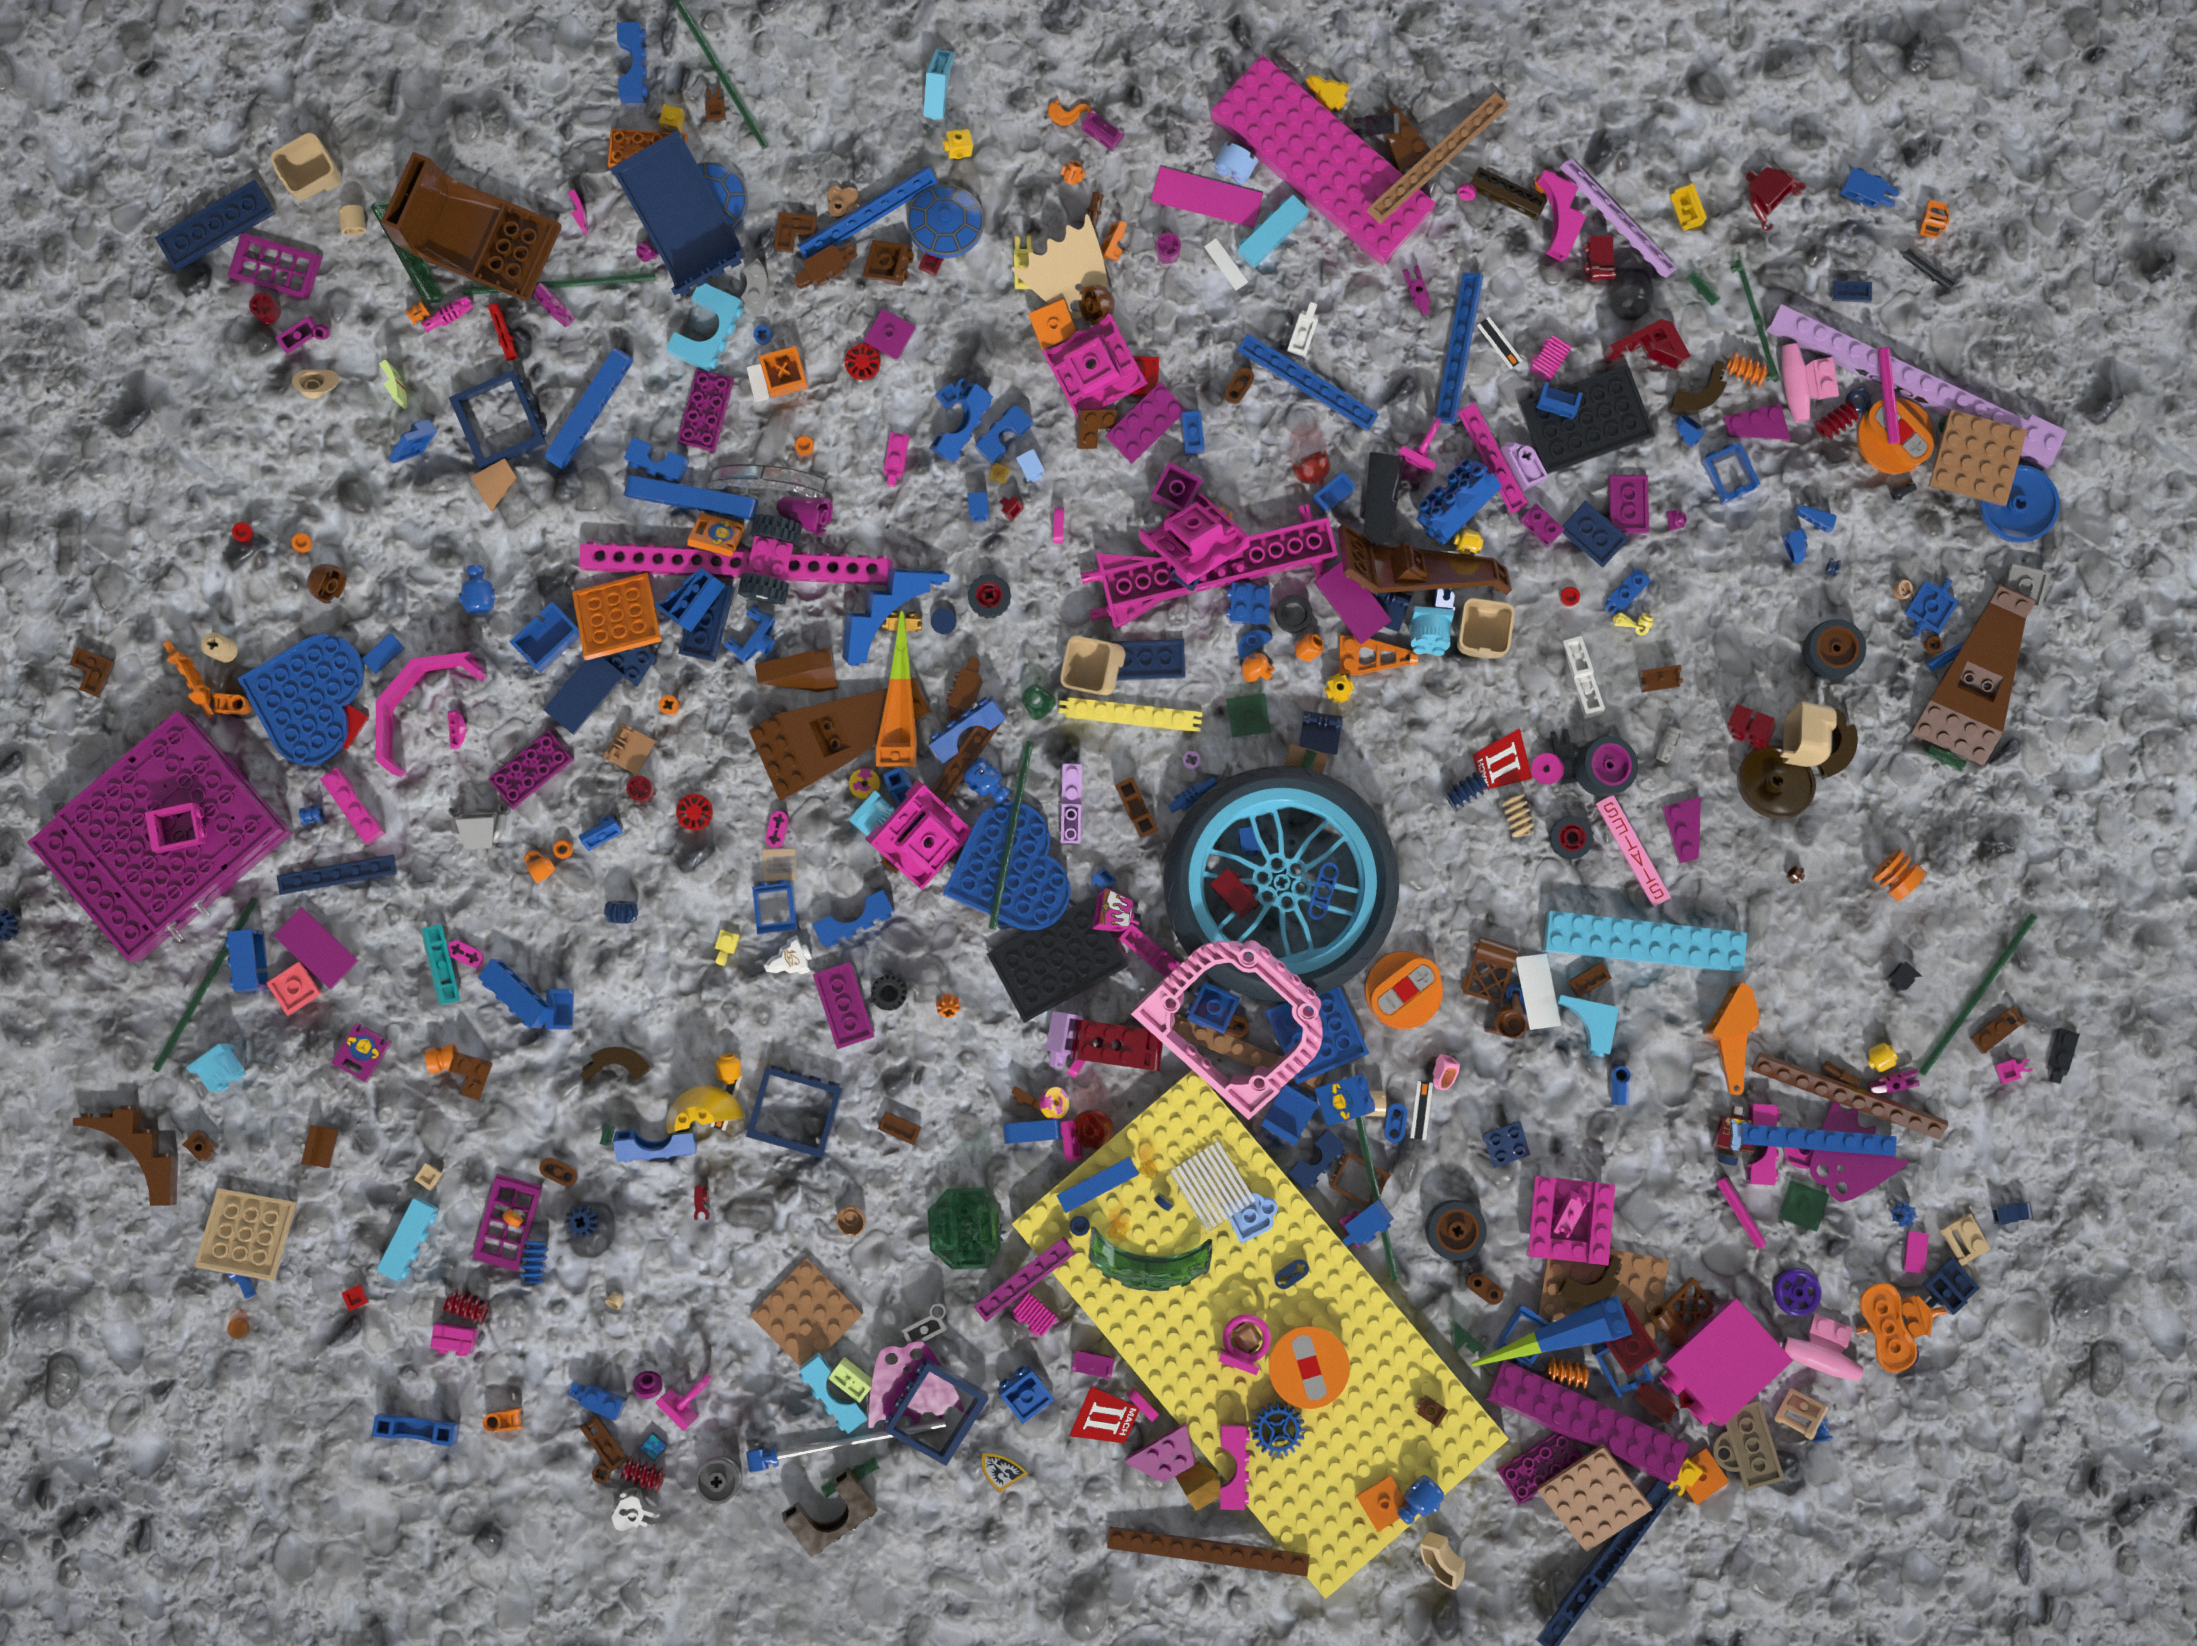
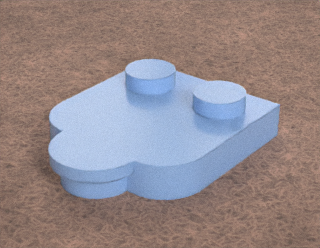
M1251 1193L1255 1199L1252 1202L1249 1196L1246 1195L1245 1197L1250 1203L1248 1206L1242 1198L1239 1199L1244 1206L1243 1209L1240 1208L1236 1201L1233 1202L1238 1209L1237 1213L1228 1204L1229 1209L1233 1213L1232 1216L1223 1207L1241 1244L1272 1228L1274 1223L1273 1216L1278 1210V1205L1274 1199L1269 1197L1263 1198L1258 1193Z

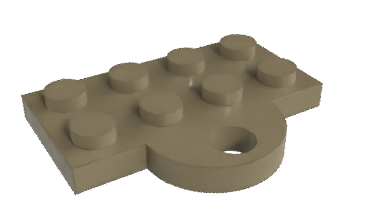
M1757 1400L1747 1403L1724 1425L1726 1431L1720 1433L1712 1445V1454L1716 1463L1725 1470L1739 1471L1745 1491L1785 1480L1761 1402ZM1721 1448H1726L1729 1452L1726 1459H1720L1718 1456V1451Z

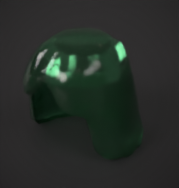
M1037 684L1028 686L1023 691L1021 697L1024 707L1031 719L1035 721L1047 716L1057 703L1055 696ZM1040 697V701L1036 705L1032 704L1033 701Z

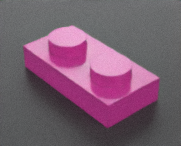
M1078 1120L1061 1122L1065 1161L1083 1159Z

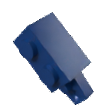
M1379 1199L1344 1226L1349 1236L1341 1242L1346 1247L1353 1242L1356 1245H1360L1363 1242L1369 1244L1376 1238L1374 1235L1380 1230L1383 1233L1391 1227L1389 1223L1394 1217Z
M572 1383L568 1391L569 1396L579 1401V1406L614 1421L620 1418L628 1400L592 1383L588 1386Z

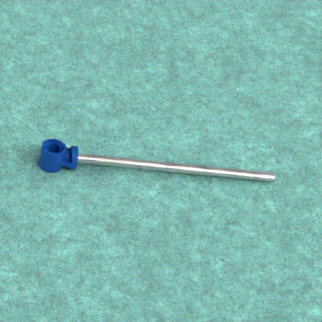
M945 1419L899 1429L908 1434L944 1428L946 1423ZM881 1431L780 1452L777 1451L776 1446L770 1447L769 1452H766V1448L750 1450L746 1452L749 1472L769 1469L768 1464L778 1467L779 1460L893 1438V1436Z

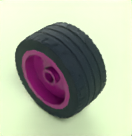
M1614 736L1599 737L1588 742L1580 749L1575 758L1574 772L1576 779L1585 791L1594 796L1608 797L1625 791L1632 785L1638 773L1636 753L1627 742Z

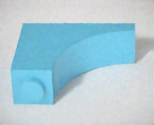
M936 49L927 70L924 116L930 119H943L955 52Z
M1558 995L1557 1004L1573 1011L1582 1021L1587 1033V1050L1592 1051V1055L1598 1057L1610 1054L1619 1007Z

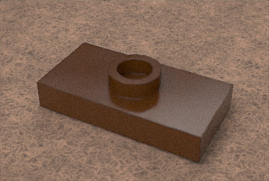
M1601 961L1567 982L1575 996L1579 998L1612 979Z
M885 1111L877 1129L914 1145L922 1127Z

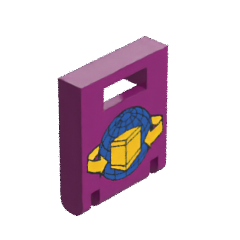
M356 1022L331 1063L368 1083L392 1041L387 1039L384 1045H381L385 1037L365 1026L358 1032L361 1024ZM348 1060L363 1067L359 1074L344 1066Z

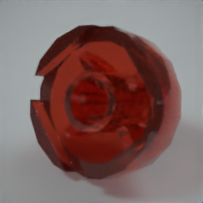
M1324 450L1323 453L1318 451L1303 457L1299 465L1295 462L1291 465V468L1301 483H1313L1314 486H1317L1325 481L1324 477L1329 474L1331 463L1326 450Z
M1087 1109L1078 1114L1074 1119L1073 1124L1076 1123L1074 1135L1085 1148L1098 1149L1105 1145L1113 1135V1122L1110 1116L1100 1109Z

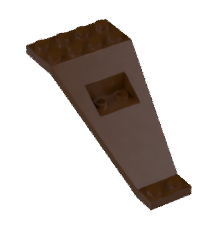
M1345 524L1338 527L1344 575L1350 580H1355L1363 589H1368L1372 593L1491 585L1496 591H1501L1505 595L1512 591L1507 567L1494 558L1417 549L1404 542L1400 546L1384 544L1376 546L1375 543H1371Z
M1998 584L1989 602L1913 726L1911 734L1984 766L2004 731L2025 622L2036 602L2035 599L2002 584ZM1972 675L1973 677L1972 679L1967 680L1966 676ZM1985 683H1990L1991 686L1988 687V688H1985V687H1984V684H1985Z
M917 677L911 678L914 718L917 721L932 713ZM888 688L779 713L749 730L779 801H783L810 787L877 745Z

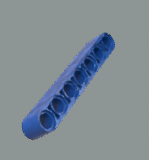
M617 347L612 350L547 450L546 460L561 469L566 467L633 363L632 356Z
M637 476L627 477L624 496L633 499L746 520L754 519L758 506V500L750 497Z

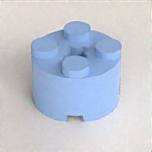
M1225 142L1213 164L1216 167V173L1224 177L1227 174L1233 178L1232 181L1242 186L1243 182L1248 181L1258 163V159L1256 157L1254 159L1250 158L1251 153L1246 149L1233 143L1228 146V142Z

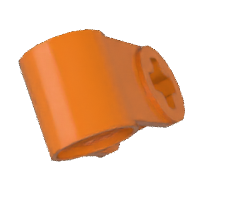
M222 693L212 694V697H214V709L212 710L214 714L244 715L252 710V705L246 697ZM242 700L243 706L238 709L237 705Z
M510 1408L489 1413L483 1419L484 1429L488 1432L523 1429L520 1417L522 1408ZM491 1416L498 1420L496 1427L489 1424Z

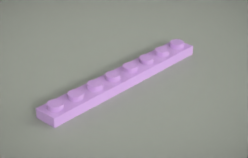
M1572 158L1563 163L1560 167L1563 175L1578 186V191L1584 193L1589 198L1590 203L1602 212L1605 219L1611 221L1616 226V230L1629 240L1632 247L1637 248L1642 253L1646 261L1651 262L1658 274L1667 278L1677 269L1666 255Z

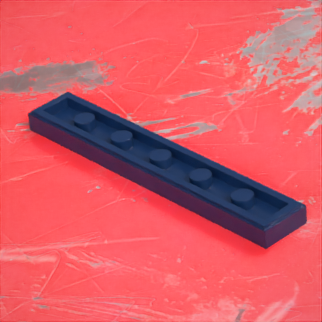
M392 854L277 875L279 895H286L396 875L398 873L395 855Z

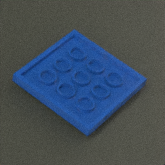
M1340 987L1317 996L1321 1001L1319 1015L1323 1029L1322 1043L1316 1056L1293 1077L1296 1085L1370 1054ZM1289 1002L1265 1011L1283 1056L1299 1042L1303 1034V1027L1293 1018V1006ZM1306 1006L1308 1009L1313 1010L1312 1007Z

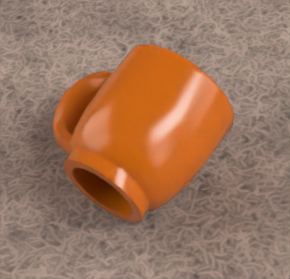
M528 851L524 856V861L527 864L526 868L537 884L548 878L556 870L549 857H543L537 851ZM533 857H539L538 859H536V860H534V861H532V862L530 863L529 860H530L531 858H533Z

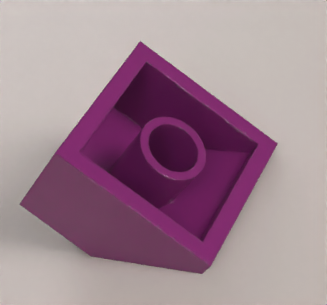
M1168 462L1150 496V500L1168 510L1180 512L1190 506L1203 479Z

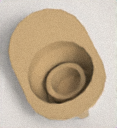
M302 370L292 378L294 388L309 399L320 398L339 383L338 374L332 370Z

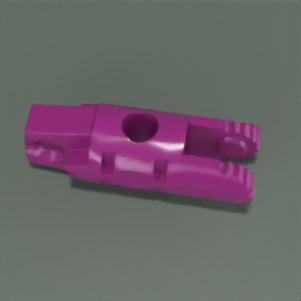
M1414 266V273L1417 278L1415 281L1411 280L1408 269L1402 270L1414 307L1419 308L1421 316L1429 314L1430 308L1428 303L1431 300L1419 266Z
M538 283L534 293L535 299L564 327L571 325L575 317L566 305L548 287Z
M1918 1069L1877 1078L1878 1080L1867 1083L1868 1091L1873 1094L1880 1093L1883 1095L1920 1086L1919 1080H1905L1917 1076Z

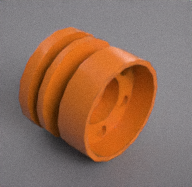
M1902 849L1897 850L1884 859L1872 876L1875 882L1881 880L1879 883L1881 888L1891 884L1887 893L1897 902L1909 895L1927 874L1918 863L1907 867L1911 857H1904L1905 852Z

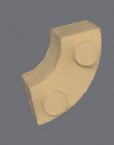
M1428 1532L1420 1543L1423 1562L1425 1566H1429L1435 1574L1434 1577L1440 1583L1456 1590L1464 1578L1465 1560L1459 1558L1451 1550L1448 1544V1537Z

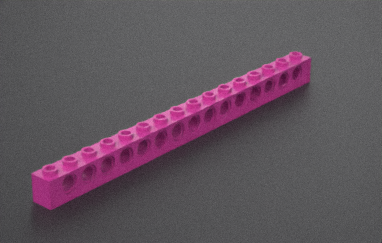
M587 541L586 544H580L579 568L582 571L639 574L648 572V574L691 576L698 569L703 568L715 577L741 579V574L747 573L751 550L742 549L741 552H734L733 556L729 557L703 549L695 550V547L691 546L675 549V546L672 545L656 548V545L652 544L637 547L636 544L626 543L625 546H617V543L607 542L606 545H598L597 542ZM604 552L605 558L598 561L597 555ZM800 552L799 555L791 553L786 581L887 586L888 568H893L892 559H889L887 556H877V559L869 558L868 555H858V558H854L848 554H838V557L830 556L831 554L819 553V556L811 555L809 552ZM624 553V559L620 562L616 561V556ZM639 554H643V561L639 563L635 562L636 556ZM658 555H663V561L658 564L655 563V558ZM676 557H683L682 563L674 564ZM695 558H702L700 565H693ZM721 558L722 563L719 566H713L714 559ZM735 559L741 560L739 567H732V562ZM793 562L800 563L797 570L790 569V565ZM812 563L819 564V568L816 571L809 570ZM831 564L839 565L836 572L829 571ZM857 565L858 570L855 573H849V566ZM870 566L878 568L874 574H869L867 570Z

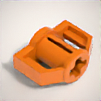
M1933 200L1927 201L1918 235L1936 239L1947 229L1950 221L1947 204ZM1931 207L1944 210L1945 215L1931 212ZM1926 225L1941 228V231L1938 233L1926 230L1925 228Z

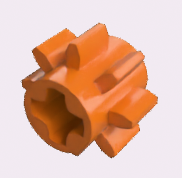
M1069 161V164L1065 163L1060 174L1064 175L1063 180L1066 183L1076 185L1077 182L1081 183L1084 179L1086 171L1082 170L1083 165L1081 163Z
M950 993L941 995L940 1000H936L937 1013L945 1018L954 1017L956 1011H960L959 998H955Z

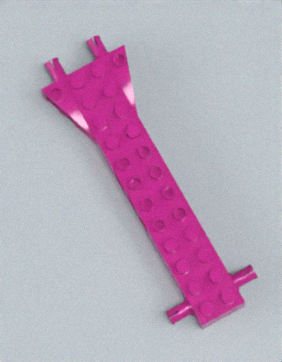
M1306 504L1305 507L1303 505L1299 506L1298 510L1302 524L1249 536L1250 547L1201 576L1194 591L1188 590L1176 581L1167 579L1172 565L1163 557H1130L1118 554L1096 553L1097 569L1080 572L1083 584L1098 580L1102 582L1107 604L1105 607L1089 610L1091 621L1109 618L1111 619L1113 630L1116 631L1163 600L1306 566H1313L1317 580L1326 573L1324 563L1336 560L1338 556L1329 518L1313 521L1310 504Z

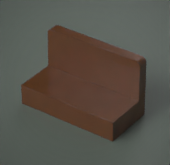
M310 1125L301 1164L330 1168L339 1130L320 1125Z

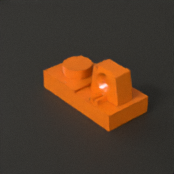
M1122 221L1112 222L1100 247L1103 259L1119 260L1123 250L1116 244L1125 235L1126 223Z

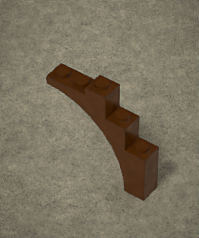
M120 1105V1109H114L113 1113H100V1117H93V1113H82L80 1117L73 1118V1126L89 1127L102 1131L114 1137L129 1149L145 1175L149 1189L150 1206L177 1205L178 1157H171V1153H159V1133H152V1129H140V1109H133V1105Z

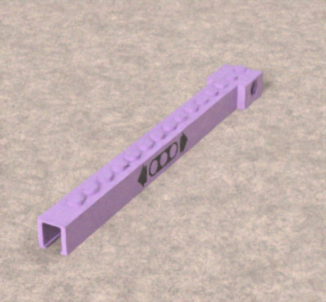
M1782 304L1775 310L1773 314L1774 319L1767 327L1766 332L1792 344L1796 343L1800 348L1823 359L1833 357L1834 364L1882 386L1877 349ZM1890 356L1895 393L1946 417L1949 410H1955L2026 429L2027 433L2019 459L2041 470H2045L2052 465L2067 430L2033 414L2023 419Z

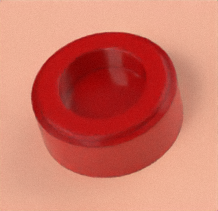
M238 522L232 528V535L240 542H247L253 537V528L245 522Z
M1566 587L1560 593V601L1566 607L1575 606L1580 600V593L1574 587Z

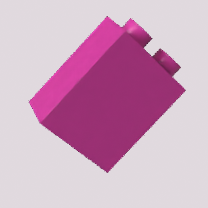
M1737 1298L1729 1299L1689 1335L1685 1343L1676 1347L1659 1363L1666 1371L1660 1376V1379L1674 1395L1677 1396L1680 1392L1684 1391L1694 1403L1688 1410L1702 1426L1706 1427L1710 1422L1716 1426H1723L1792 1363L1793 1359Z

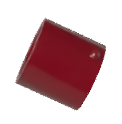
M257 293L249 302L252 314L267 325L277 321L281 315L280 305L267 293Z
M644 776L632 777L626 785L628 796L639 803H647L656 795L654 784Z

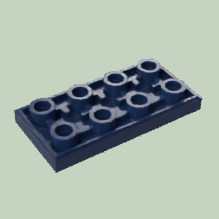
M603 657L585 660L543 710L570 733L575 735L625 675Z

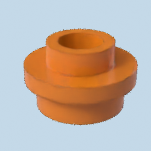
M560 839L554 844L553 852L556 857L566 859L573 853V845L566 839ZM562 846H566L567 848L566 852L564 853L560 851V848Z

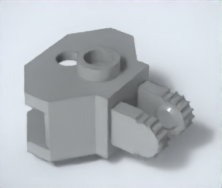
M633 1485L621 1490L613 1506L611 1518L614 1528L619 1531L627 1530L633 1526L638 1528L639 1525L652 1529L655 1522L647 1516L659 1518L661 1513L653 1506L647 1505V1500L643 1499L641 1488Z

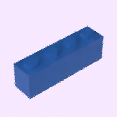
M491 959L478 976L483 982L482 985L494 992L496 999L505 1003L512 1014L519 1016L522 1019V1024L527 1028H541L554 1011L540 995L501 959Z

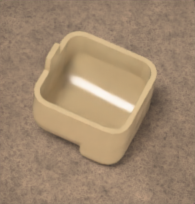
M312 133L300 136L271 155V163L276 174L290 194L299 201L307 200L323 190L330 191L341 184L342 176L326 147Z
M1476 598L1467 600L1461 608L1457 638L1459 651L1463 654L1479 658L1496 659L1503 657L1509 651L1515 616L1513 606L1508 603Z
M1082 636L1071 637L1067 643L1061 672L1062 685L1066 688L1093 694H1111L1115 689L1119 667L1124 665V648L1119 644Z
M1800 701L1787 714L1783 729V752L1780 754V757H1783V763L1810 767L1819 765L1828 759L1832 750V731L1837 725V714L1832 707Z

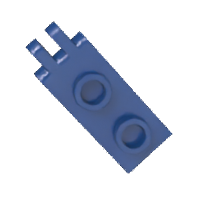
M1636 568L1607 598L1606 601L1609 603L1604 609L1607 611L1613 606L1614 609L1609 613L1611 616L1617 611L1619 613L1622 612L1651 580Z

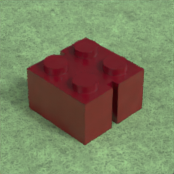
M1736 704L1727 724L1731 738L1738 742L1743 740L1749 741L1750 746L1756 749H1761V747L1767 749L1776 729L1775 719L1758 711L1753 719L1751 716L1754 710Z

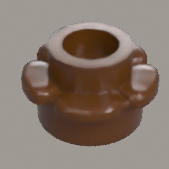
M1928 636L1923 642V648L1926 649L1928 654L1934 655L1942 650L1943 643L1939 637Z
M1793 866L1788 871L1786 878L1789 879L1791 884H1798L1804 879V868Z

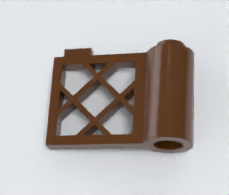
M1479 937L1478 940L1475 939L1472 946V951H1475L1469 975L1468 978H1463L1461 989H1464L1463 993L1502 1004L1519 948L1484 937ZM1477 961L1485 962L1489 970L1479 975L1475 969ZM1499 967L1507 969L1505 977L1497 980L1493 971ZM1491 972L1496 982L1485 987L1481 977ZM1479 979L1483 989L1478 992L1469 991L1471 982ZM1498 985L1501 990L1499 999L1491 997L1487 990Z
M1690 1277L1663 1305L1653 1308L1649 1317L1672 1347H1679L1687 1340L1688 1333L1703 1318L1707 1319L1714 1312L1712 1308L1715 1305L1697 1281ZM1693 1285L1695 1288L1694 1296H1687L1688 1289ZM1677 1300H1681L1680 1310H1674L1672 1307ZM1686 1300H1693L1692 1310H1685ZM1698 1300H1704L1707 1304L1702 1310H1697ZM1685 1314H1692L1691 1321L1686 1325L1684 1323Z

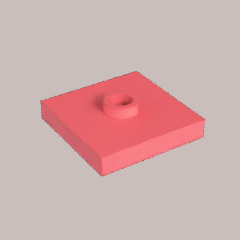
M300 961L266 982L287 1016H290L322 994L306 967Z

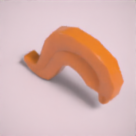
M1058 99L1048 107L1050 119L1061 126L1074 123L1084 111L1091 112L1090 107L1086 104H1079L1071 111L1066 112L1058 105Z

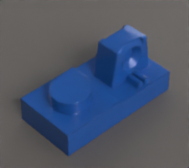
M607 815L598 820L599 826H595L578 835L581 843L588 851L623 833L614 818Z

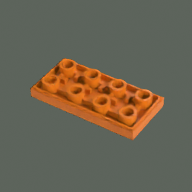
M611 129L608 167L615 166L673 132ZM681 133V135L683 136V138H684V140H685V142H686V144H687V142H688V135H687V133Z

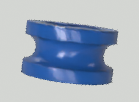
M758 326L754 330L753 335L758 344L766 345L771 341L772 335L766 326ZM761 331H762L763 333H764V331L766 332V338H765V339H763V338L759 339V337H760V336H759V333H760Z

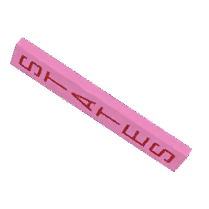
M1614 795L1596 803L1595 806L1652 907L1670 899L1671 896Z

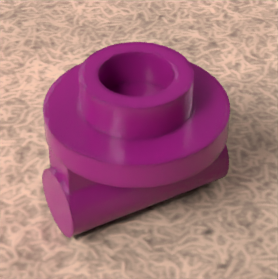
M647 240L636 246L637 257L643 262H648L659 256Z
M1681 509L1667 511L1669 531L1684 528L1685 523H1687L1685 512H1682Z

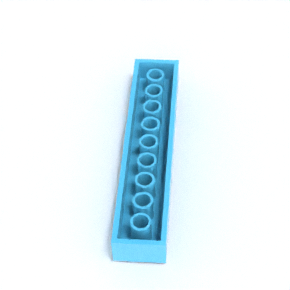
M1548 911L1545 915L1542 951L1741 973L1744 972L1747 933Z

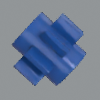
M1909 1202L1895 1203L1896 1208L1890 1211L1893 1217L1892 1221L1899 1222V1227L1913 1225L1912 1220L1918 1217L1915 1212L1916 1208L1909 1206Z

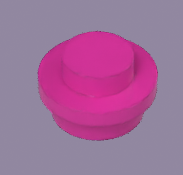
M1463 183L1458 188L1457 194L1464 201L1474 200L1476 188L1472 184Z

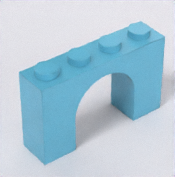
M708 284L696 287L691 298L695 304L714 312L719 317L718 331L712 338L702 342L693 341L674 332L666 350L668 354L704 371L711 372L712 369L717 367L719 363L718 357L721 352L725 351L728 344L727 339L729 335L734 333L737 318H741L745 308L743 307L742 300Z

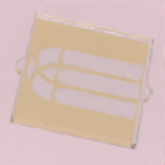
M796 848L762 849V864H760V867H762V882L797 880V866L799 863L797 862Z

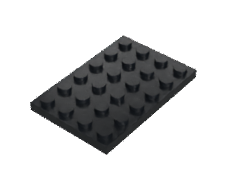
M1628 364L1557 389L1573 395H1577L1578 392L1583 393L1577 414L1573 419L1536 408L1539 396L1519 402L1518 404L1538 458L1547 475L1655 437Z
M1091 897L1066 910L1062 917L1051 926L1040 930H1029L987 953L1024 1023L1128 967L1110 932L1092 929L1096 906Z

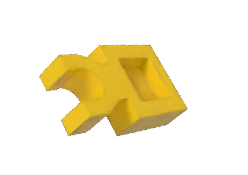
M1686 1457L1676 1482L1669 1483L1668 1488L1672 1489L1674 1485H1679L1681 1488L1677 1494L1681 1497L1686 1484L1692 1487L1703 1473V1469Z

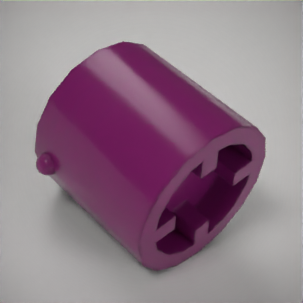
M1163 233L1156 242V257L1162 264H1171L1177 261L1181 251L1180 239L1173 233Z

